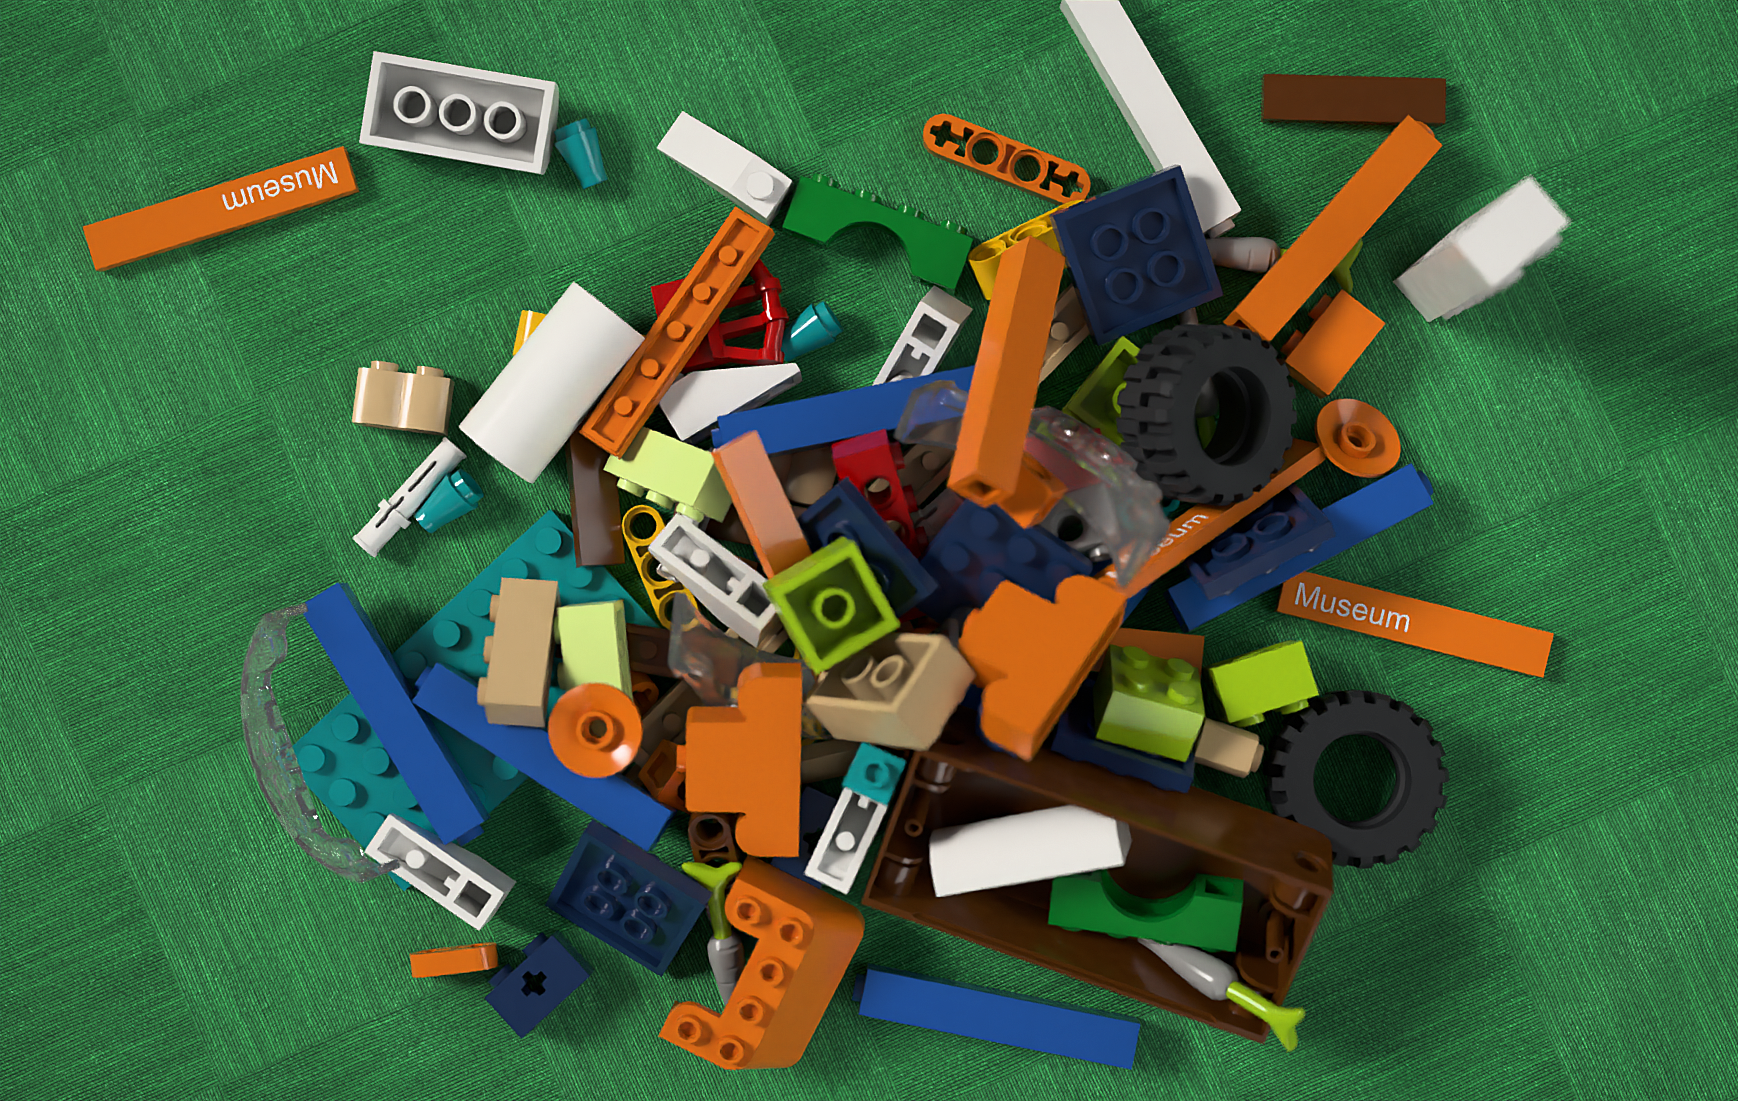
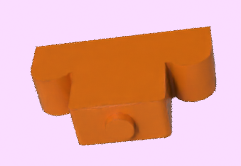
M1075 575L1064 579L1059 584L1056 591L1055 604H1052L1009 581H1003L981 611L974 609L965 622L963 628L964 635L958 642L957 652L976 673L971 683L986 690L981 718L982 730L986 737L1030 761L1123 623L1127 601L1126 595L1090 577Z
M755 663L746 667L739 675L737 683L738 707L689 708L687 712L686 745H677V773H686L687 810L691 812H736L735 836L741 850L749 855L758 857H799L801 663Z

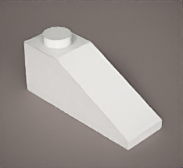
M684 111L681 112L657 147V150L767 226L771 224L794 191L793 180L754 153Z
M934 285L919 302L873 385L935 373L973 309Z
M796 363L695 371L685 377L682 373H679L658 406L679 441L694 446L711 436L712 429L719 428L717 416L760 407L802 382L801 371Z
M677 513L648 547V551L719 621L757 648L780 620L761 585L767 579Z
M907 765L888 807L844 788L807 866L805 875L848 894L908 767Z
M392 812L387 816L364 851L479 931L493 918L516 881L478 855L452 842L444 846L438 835Z

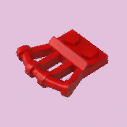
M760 258L749 272L755 283L738 288L724 309L761 300L764 311L758 315L722 324L718 317L680 373L686 374L729 362L756 366L784 363L785 354L781 351L785 324L789 322L787 309L781 307L779 294L782 292L780 279L773 277ZM685 278L650 287L657 319ZM766 330L763 348L761 349L732 347L725 344L727 339Z

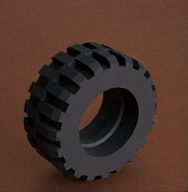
M1183 324L1175 326L1172 330H1164L1155 335L1151 340L1153 344H1145L1135 356L1138 360L1137 364L1128 367L1123 378L1127 381L1125 390L1119 391L1117 405H1121V417L1116 418L1118 433H1123L1124 441L1120 445L1125 458L1133 460L1130 464L1131 470L1139 480H1145L1148 489L1156 494L1165 495L1168 499L1216 506H1228L1231 502L1240 503L1249 499L1253 492H1260L1271 481L1270 474H1277L1285 462L1282 458L1285 450L1291 449L1294 439L1290 432L1292 424H1296L1297 411L1292 409V399L1296 398L1294 385L1287 381L1286 376L1290 373L1283 359L1275 358L1278 354L1276 349L1267 340H1262L1258 333L1249 329L1238 328L1237 326ZM1210 378L1216 388L1219 399V419L1211 441L1202 450L1195 433L1194 412L1198 396Z
M1353 689L1326 692L1322 697L1307 700L1309 707L1298 710L1295 714L1289 713L1281 722L1283 725L1282 730L1278 736H1272L1268 745L1269 748H1272L1269 761L1264 760L1263 774L1267 775L1268 785L1264 787L1266 801L1271 803L1274 810L1271 814L1309 826L1324 834L1332 845L1333 864L1342 867L1348 865L1364 869L1373 868V864L1376 863L1388 865L1398 861L1399 854L1404 851L1412 853L1420 847L1422 843L1419 838L1425 832L1432 834L1439 823L1434 819L1438 808L1445 810L1448 796L1442 794L1443 783L1449 782V768L1443 767L1441 757L1446 755L1441 742L1434 740L1431 732L1434 729L1426 719L1419 718L1413 713L1414 709L1402 701H1396L1388 695ZM1360 734L1377 740L1389 751L1395 766V786L1388 803L1379 813L1367 820L1346 821L1336 818L1320 804L1314 791L1313 775L1319 756L1332 741L1346 735Z

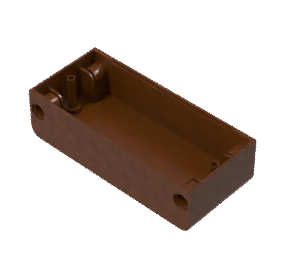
M959 704L955 706L941 727L939 736L930 744L927 750L914 748L875 854L861 904L1264 1045L1271 1029L1269 1023L1229 998L1219 1001L1204 995L1176 973L1157 954L1139 943L1138 937L1115 938L1104 932L1084 929L1081 931H1069L1060 926L1048 924L1053 877L937 897L930 860L931 833L934 829L1074 805L1128 824L1132 843L1125 861L1122 865L1107 867L1112 879L1123 890L1132 895L1146 899H1161L1173 896L1185 889L1197 873L1244 880L1243 902L1235 952L1226 950L1210 952L1203 950L1199 946H1189L1210 954L1231 966L1237 974L1239 983L1281 1007L1334 892L1332 845L1324 834L1309 826L1191 785L1187 793L1174 789L1163 790L1147 780L1131 775H1116L1103 766L1085 760H1070L1060 752L1051 750L1053 737L1048 735L1044 738L1030 761L1019 755L1014 758L1002 750L997 751L988 747L975 734L977 711Z

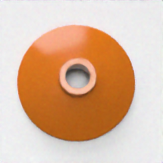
M1337 399L1326 404L1317 415L1314 430L1318 445H1320L1327 458L1340 469L1355 476L1373 478L1388 473L1399 460L1401 445L1397 431L1388 418L1373 406L1355 399Z
M593 682L570 689L557 701L549 718L548 734L551 747L564 766L579 775L599 778L619 772L634 759L642 742L643 726L640 713L627 694L612 685ZM599 719L606 724L607 732L604 736H597L593 732L592 723L594 720Z

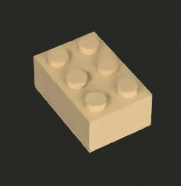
M888 632L825 669L803 699L802 704L834 738L927 750L930 744L939 736L941 727L955 706L964 698L966 689L976 676V673L944 636Z

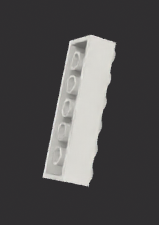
M1529 176L1460 223L1397 277L1393 283L1428 323L1440 316L1447 321L1453 315H1458L1464 309L1468 310L1474 304L1481 303L1484 299L1492 297L1498 291L1502 292L1524 274V271L1521 269L1524 265L1528 266L1534 260H1539L1562 241L1557 232L1568 224L1569 221Z

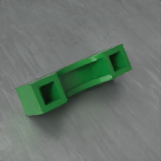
M814 173L812 179L804 176L800 177L782 226L785 235L827 249L838 237L855 229L870 228L882 231L893 237L904 249L909 260L912 281L931 288L935 285L944 292L954 296L974 239L966 236L967 229L946 220H942L940 226L923 220L925 215L923 212L909 206L899 205L897 210L880 204L881 197L865 190L856 189L854 195L837 189L839 185L837 181L824 175Z
M1107 867L1054 876L1048 924L1057 925L1069 931H1081L1084 929L1104 932L1115 938L1131 936L1151 939L1162 945L1178 943L1199 946L1203 950L1210 952L1222 950L1235 952L1243 902L1244 880L1197 873L1190 884L1181 892L1166 898L1146 899L1123 890L1112 879Z

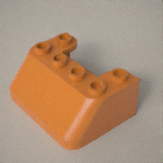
M748 854L725 901V914L733 926L759 940L722 1014L696 1002L680 1003L675 1000L659 1037L728 1070L787 1068L793 1066L801 1059L862 940L865 920L862 913L855 906Z

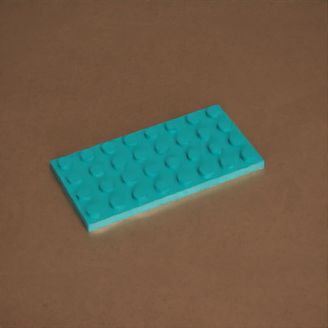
M550 509L399 647L392 656L416 695L418 691L414 689V686L419 676L428 666L434 667L437 662L450 664L478 683L480 677L487 678L489 664L484 663V643L486 636H494L495 623L490 622V602L492 595L500 594L502 578L558 581L561 607L570 604L623 600L625 623L655 628L661 627L605 566L576 568L573 531ZM555 654L545 722L547 727L555 704L566 693V690L560 689L558 682V665L563 662V659L556 658ZM351 692L281 756L365 850L391 812L437 835ZM427 712L488 814L529 778L520 770ZM457 840L452 841L454 844L458 843ZM376 861L403 891L408 890L412 886L409 882Z

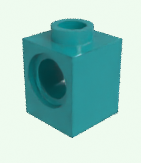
M862 742L842 786L888 807L907 763L902 759Z

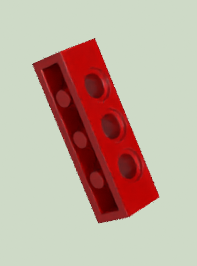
M886 429L831 444L833 460L839 480L842 481L845 477H848L885 522L896 521L901 524L900 529L894 533L917 560L929 545L924 526L917 528L914 526L911 513L919 511L912 485L903 486L898 471L906 469L899 441L890 443ZM875 478H882L889 482L888 486L880 492H872L865 488L866 484ZM913 607L897 619V621L902 623L927 615Z

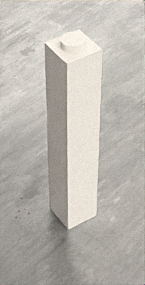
M1062 0L1060 9L1155 171L1157 172L1174 164L1181 165L1204 235L1208 234L1211 239H1214L1234 228L1235 224L1232 219L1242 211L1119 0Z

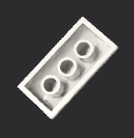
M374 51L359 143L543 175L548 167L555 139L554 131L557 126L559 107L558 85L556 82Z
M573 281L458 427L500 463L527 482L533 484L615 381L645 338Z
M1066 805L934 829L930 837V860L936 895L939 897L1122 865L1132 843L1129 826L1126 823L1074 805Z

